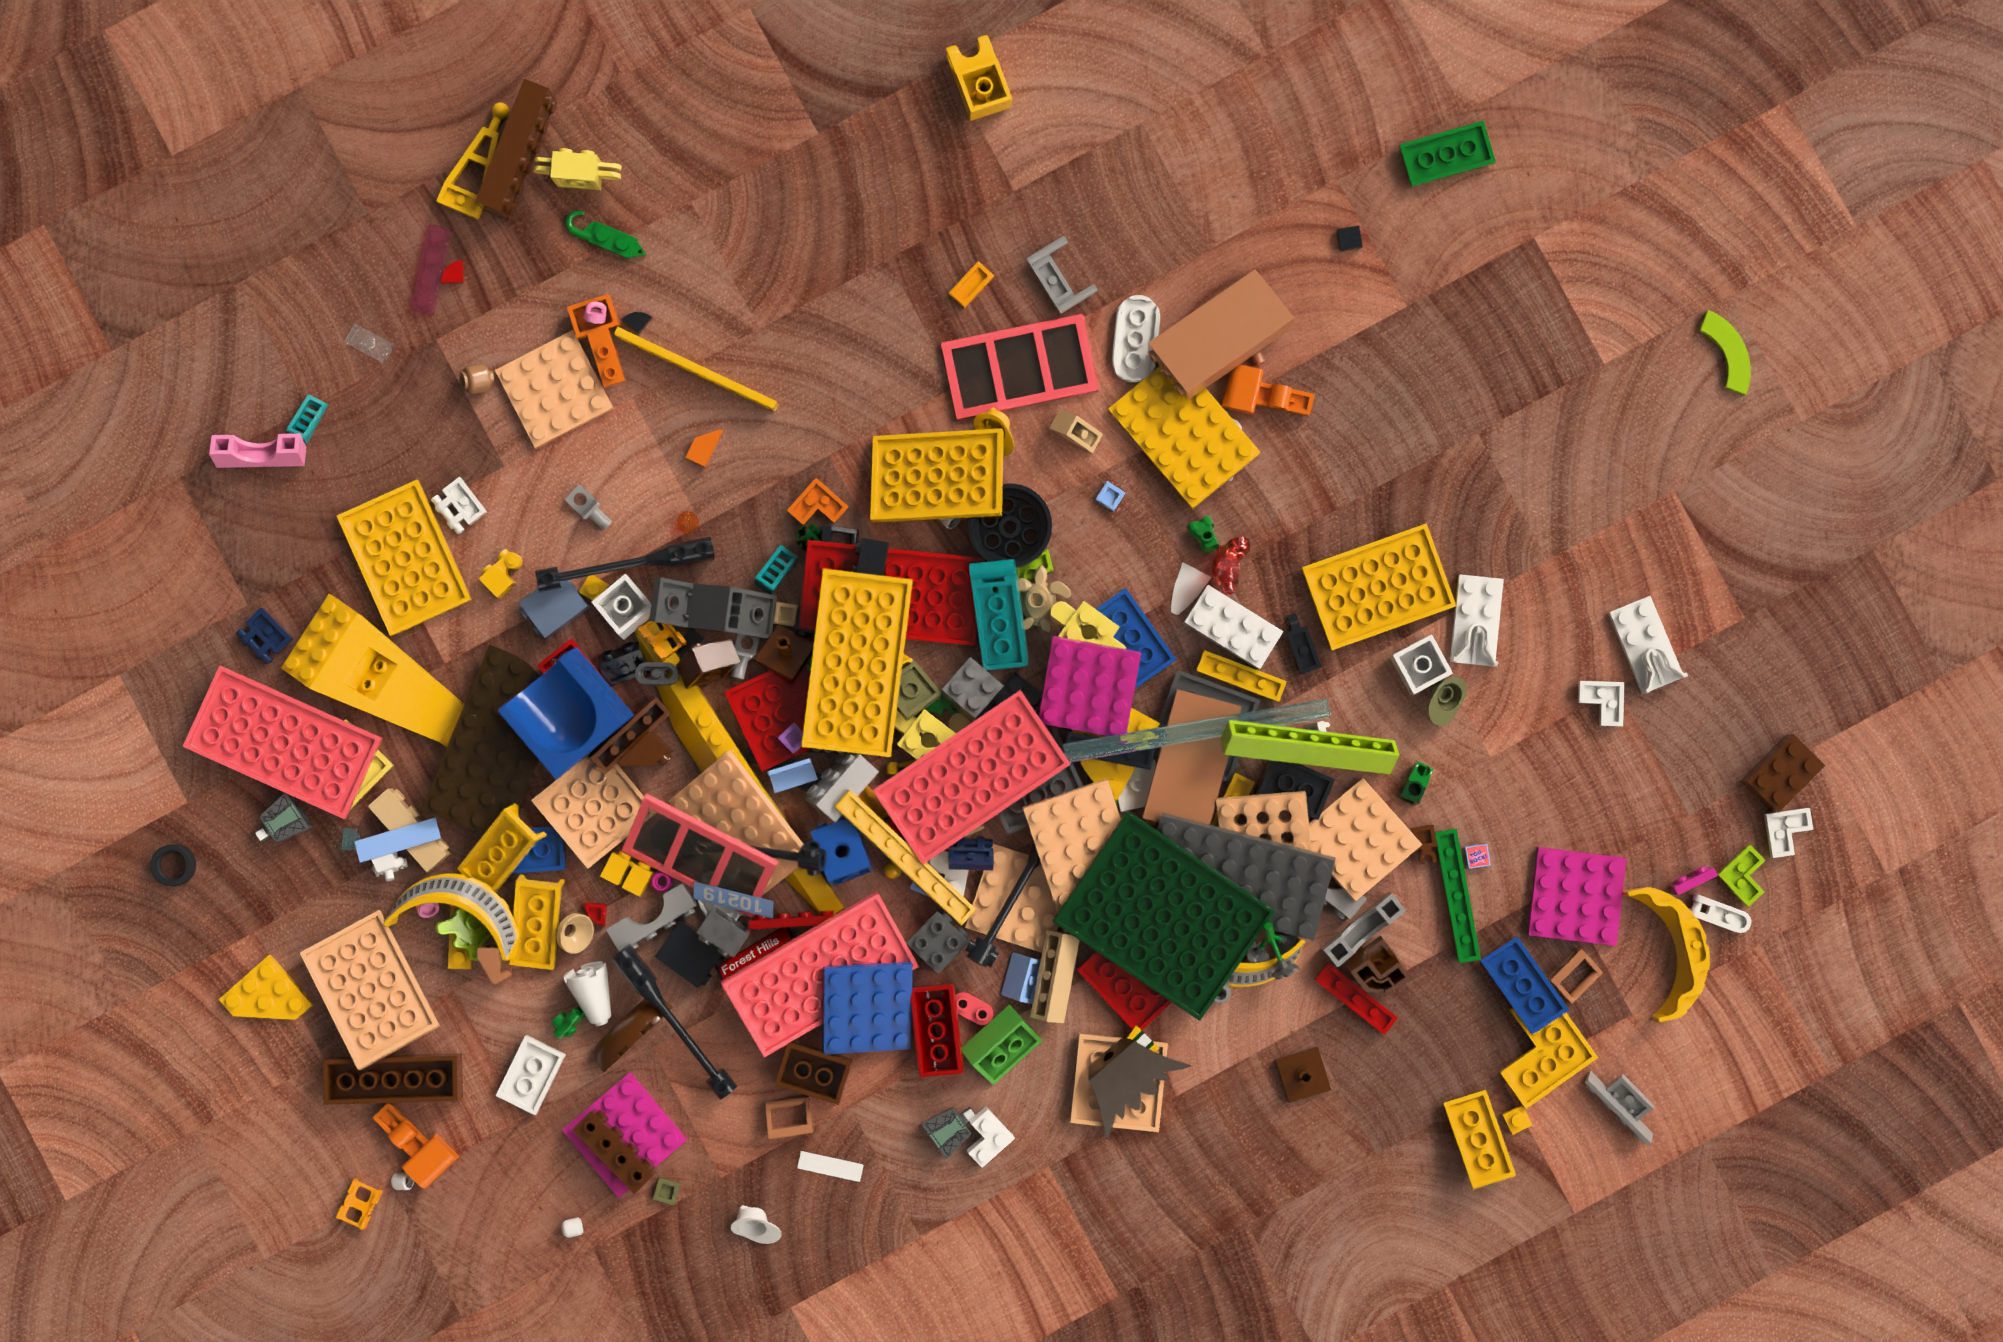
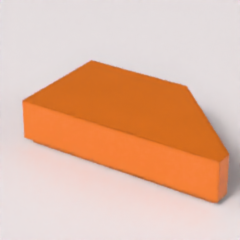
M718 429L695 437L685 458L706 468L723 434V430Z

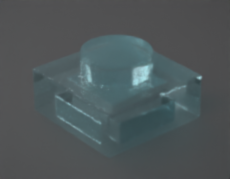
M343 828L341 850H356L354 841L360 840L357 828Z

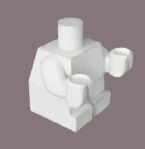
M397 852L371 859L373 863L372 871L375 873V876L385 875L386 881L394 880L393 872L399 871V868L404 869V867H408L407 859L398 857Z

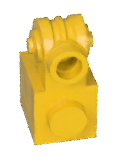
M507 549L497 556L499 561L496 564H489L482 570V576L479 578L499 599H502L517 584L509 576V569L517 570L521 568L523 563L520 555L509 552Z

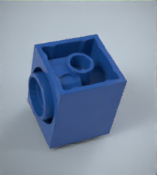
M844 816L839 817L835 823L830 825L827 823L819 824L814 827V831H811L813 841H817L820 844V849L826 850L827 861L824 872L827 881L832 886L874 871L861 832ZM844 849H848L847 855L844 858H839V853Z

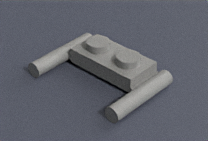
M1064 235L1026 258L1060 314L1098 292L1096 286L1092 284L1074 295L1050 256L1051 253L1068 243Z

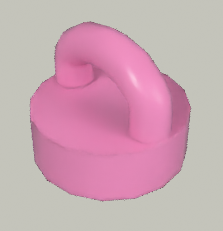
M601 302L587 304L583 315L584 320L590 323L603 324L606 319V306ZM593 307H599V308L601 309V311H600V310H597V309H591V308H593Z
M426 903L416 906L418 915L423 918L436 915L440 908L438 903Z

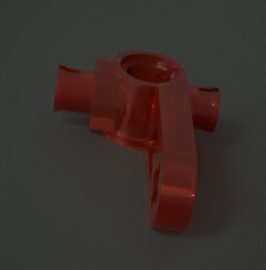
M1233 538L1225 545L1219 546L1216 549L1218 554L1213 560L1212 573L1214 579L1217 580V585L1222 587V594L1225 596L1234 595L1237 592L1235 585L1239 583L1240 561L1251 549L1249 538Z

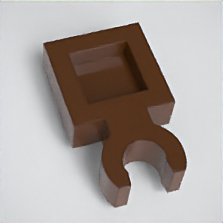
M1434 825L1410 828L1414 836L1422 843V846L1418 848L1421 850L1418 857L1419 863L1421 865L1425 864L1424 857L1426 855H1430L1432 863H1435L1437 858L1435 853L1431 851V847L1437 846Z

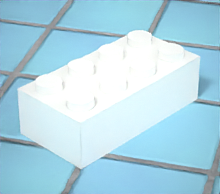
M1209 585L1205 587L1183 623L1257 670L1262 667L1283 633L1279 628Z

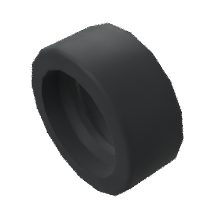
M165 845L153 854L150 861V870L158 883L165 886H180L187 883L193 877L196 871V859L194 854L183 845ZM176 852L184 857L186 869L180 877L169 878L163 874L161 861L166 854Z

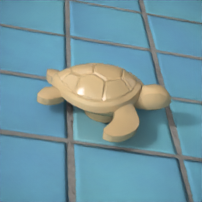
M1042 565L1035 570V582L1031 583L1024 578H1018L1019 590L1023 591L1021 596L1022 610L1027 617L1024 620L1025 630L1031 628L1032 625H1041L1044 631L1050 632L1052 625L1048 619L1051 617V608L1056 603L1055 594L1070 598L1071 591L1060 581H1053L1048 584L1046 582L1047 571Z

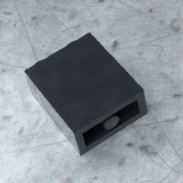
M683 919L654 957L698 988L701 984L705 986L712 977L710 974L714 966L719 968L726 957L717 951L718 947L714 944L707 945L698 938L700 935L696 933L698 930Z

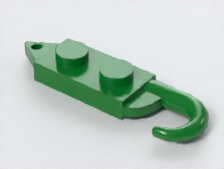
M573 211L566 217V229L575 237L629 260L632 257L647 255L638 243L637 238L600 222H591L585 230L574 227L572 223L573 218L578 215L583 216L585 214L583 211Z

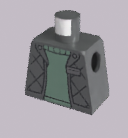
M284 793L260 815L264 826L255 831L261 842L273 837L274 841L278 843L309 831L314 826L296 798Z
M952 1106L922 1121L921 1125L945 1159H947L972 1134L968 1124L976 1114L971 1107H968L959 1114L957 1109Z

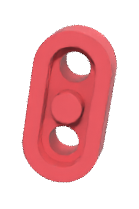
M967 992L956 994L958 1014L978 1025H986L993 1019V1009L988 1003ZM966 1000L967 1006L964 1008L960 1007L959 1001ZM980 1010L986 1011L987 1015L985 1018L978 1016Z

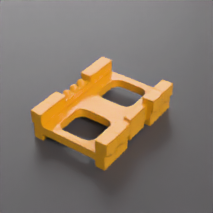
M649 621L643 626L637 627V630L652 646V649L662 662L678 649L686 646V640L679 631L676 632L672 625L661 623L664 629L655 636L647 629L654 622ZM667 638H672L677 646L671 651L665 652L660 644Z
M354 1178L348 1190L349 1194L344 1204L341 1205L336 1218L348 1222L361 1230L366 1229L371 1218L369 1215L372 1214L371 1211H373L375 1204L378 1203L383 1191L370 1187ZM360 1186L371 1191L368 1202L356 1198L355 1195ZM350 1207H354L362 1212L358 1222H354L346 1217Z

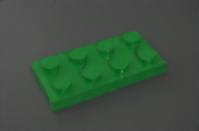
M1484 120L1402 143L1398 146L1411 188L1496 163Z

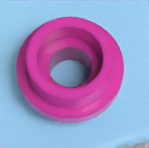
M657 871L651 878L652 888L660 893L667 892L673 885V878L661 871ZM660 877H664L666 879V884L664 886L660 885L658 882Z

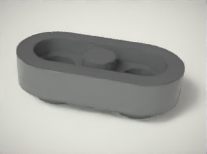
M644 662L636 668L635 677L639 683L646 686H671L679 680L680 673L677 666L669 662ZM651 671V676L646 678V673ZM671 671L672 676L667 678V673Z

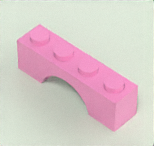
M278 434L275 440L268 443H250L239 439L235 435H212L209 455L216 468L305 466L306 445L301 434Z

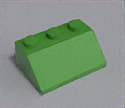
M1009 1004L962 1047V1052L969 1062L994 1085L1043 1040Z

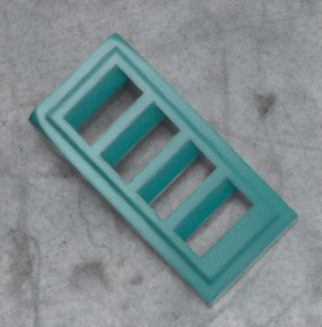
M308 394L286 428V433L301 434L305 445H307L328 404ZM311 404L319 408L318 412L309 408L308 405ZM306 412V413H308V414L314 416V418L311 419V418L305 416L304 413ZM302 420L308 423L309 426L307 427L299 422ZM296 428L302 430L304 434L297 431Z
M780 545L757 574L754 583L773 595L797 561L798 556ZM781 554L786 559H788V564L782 559H780L778 556ZM774 562L781 565L784 569H779L777 566L774 565ZM769 569L779 576L777 578L768 572ZM764 576H765L767 579H769L770 581H772L773 583L770 584L769 582H767L766 580H764V579H763Z

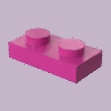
M1706 865L1693 870L1694 874L1689 877L1683 875L1674 879V884L1670 885L1669 888L1672 894L1679 895L1718 875L1714 868H1706Z

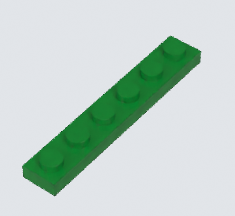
M1457 828L1435 832L1436 848L1458 963L1481 960Z

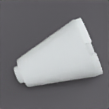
M602 961L584 964L580 966L581 969L576 973L574 969L570 970L563 976L564 982L588 1021L596 1026L608 1023V1019L611 1017L606 963L603 964Z

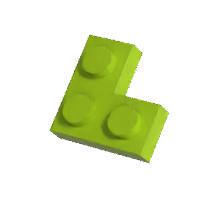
M1748 844L1717 875L1742 903L1749 907L1764 893L1763 889L1750 875L1766 860L1751 844Z

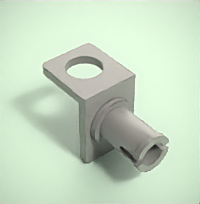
M580 484L565 498V501L584 520L590 518L602 531L612 522L598 508L600 503ZM583 493L586 496V502L583 505H576L573 501L575 494Z
M738 634L735 650L741 662L732 670V677L745 678L748 660L755 659L760 640L759 637ZM744 637H751L754 642L753 647L744 649L741 646V640Z

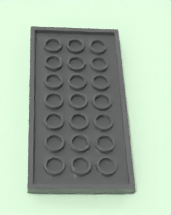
M1166 813L1161 814L1157 829L1160 833L1275 910V913L1269 920V923L1273 925L1274 931L1314 941L1336 857Z

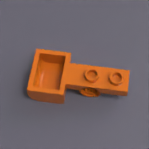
M608 293L568 306L567 309L576 338L578 340L589 339L603 387L607 388L626 382L620 365L619 355L610 333L611 330L621 327L610 294ZM601 302L606 306V319L603 324L590 323L584 320L583 315L587 304ZM593 307V308H591V309H597V310H600V311H601V309H600L599 307Z
M1238 365L1229 372L1222 402L1223 409L1254 415L1256 405L1310 416L1315 394L1295 390L1285 385L1263 383L1261 381L1264 370Z
M387 1103L372 1117L388 1133L392 1143L398 1148L403 1149L410 1156L402 1165V1169L423 1189L430 1186L460 1157L437 1133L428 1140L393 1103Z

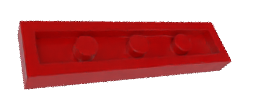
M834 910L820 911V915H812V911L798 912V916L791 917L790 913H777L775 918L754 915L755 919L749 920V930L816 926L836 914H834Z
M1328 962L1314 978L1316 982L1384 1035L1398 1019L1396 1015Z

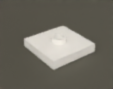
M1155 760L1152 762L1151 770L1135 768L1118 799L1120 812L1145 807L1156 766Z

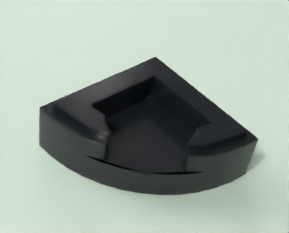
M633 312L623 317L621 321L639 335L652 320V317L643 312Z

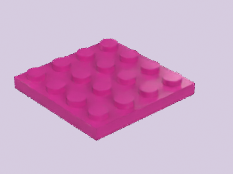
M1053 636L1039 714L1043 724L1126 739L1141 652Z
M1537 847L1527 935L1617 946L1627 858Z
M632 1072L628 1073L562 1129L564 1134L618 1198L627 1192L629 1188L572 1130L594 1108L597 1111H603L609 1118L607 1122L612 1127L617 1126L624 1133L623 1138L628 1143H634L640 1150L638 1154L643 1159L648 1158L655 1167L687 1141L685 1135Z

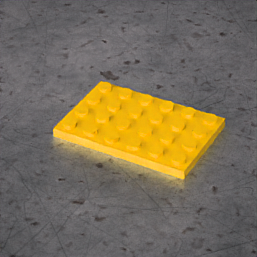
M1159 366L1109 407L1108 411L1193 510L1260 455L1261 452L1206 388L1187 401L1183 395L1179 396L1173 387L1175 384L1171 379L1167 380L1160 370L1161 366Z
M1002 428L873 436L870 520L872 522L1002 516L1004 436Z
M419 480L412 481L337 515L390 636L399 634L472 601Z
M1427 523L1301 568L1331 651L1456 607Z

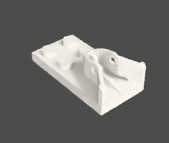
M1458 575L1450 662L1490 667L1498 666L1496 651L1504 579Z
M1651 596L1608 612L1641 694L1649 693L1666 684L1688 677V674L1683 673Z

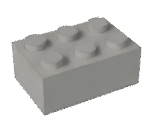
M841 752L837 756L833 767L826 769L821 775L822 779L817 785L811 786L806 793L807 796L804 800L820 815L833 822H836L842 815L833 807L848 790H851L858 797L879 772L858 753Z

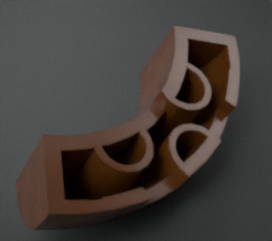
M645 998L596 1045L594 1053L596 1063L603 1072L610 1068L664 1017ZM665 1001V1004L671 1010L673 1007Z

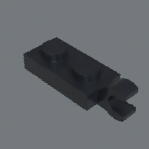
M1296 613L1286 616L1291 631L1287 632L1286 636L1299 674L1321 668L1308 626H1300Z

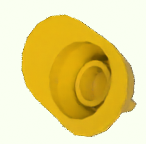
M994 407L990 408L986 413L976 415L974 419L976 430L1002 428L1004 431L1003 457L1009 456L1014 450V440L1009 431L1010 421L1004 413L997 411Z

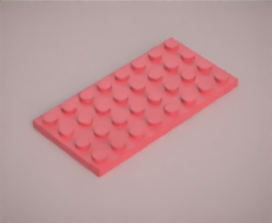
M219 665L182 747L346 819L383 738Z
M1019 690L878 786L873 792L921 863L924 864L1071 763L1022 691Z
M876 891L721 981V984L761 1053L766 1057L823 1023V966L911 961L913 964L912 971L919 966Z

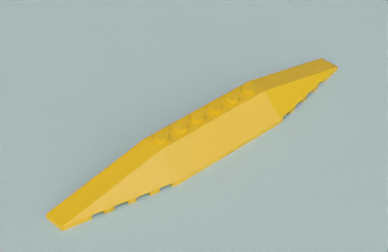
M656 622L647 627L653 636L662 631ZM636 629L634 632L646 662H662L652 649V646ZM668 639L660 644L665 652L674 649ZM674 652L663 662H669L676 666L681 659ZM671 671L667 673V678L672 676ZM681 676L674 685L656 686L664 706L671 712L668 716L674 731L701 772H704L726 752L731 750L790 826L727 732L699 686L686 689ZM798 867L784 878L819 914L823 910H834L835 914L844 908L821 872L818 875L811 876L807 874V869H800Z

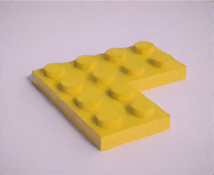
M1509 1009L1534 1044V1047L1503 1068L1499 1073L1523 1107L1527 1109L1592 1063L1598 1056L1567 1013L1531 1035L1514 1009Z

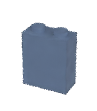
M571 580L561 581L560 589L539 592L537 588L519 602L522 607L519 609L527 620L529 618L535 624L532 628L540 638L542 636L546 639L551 638L591 608Z

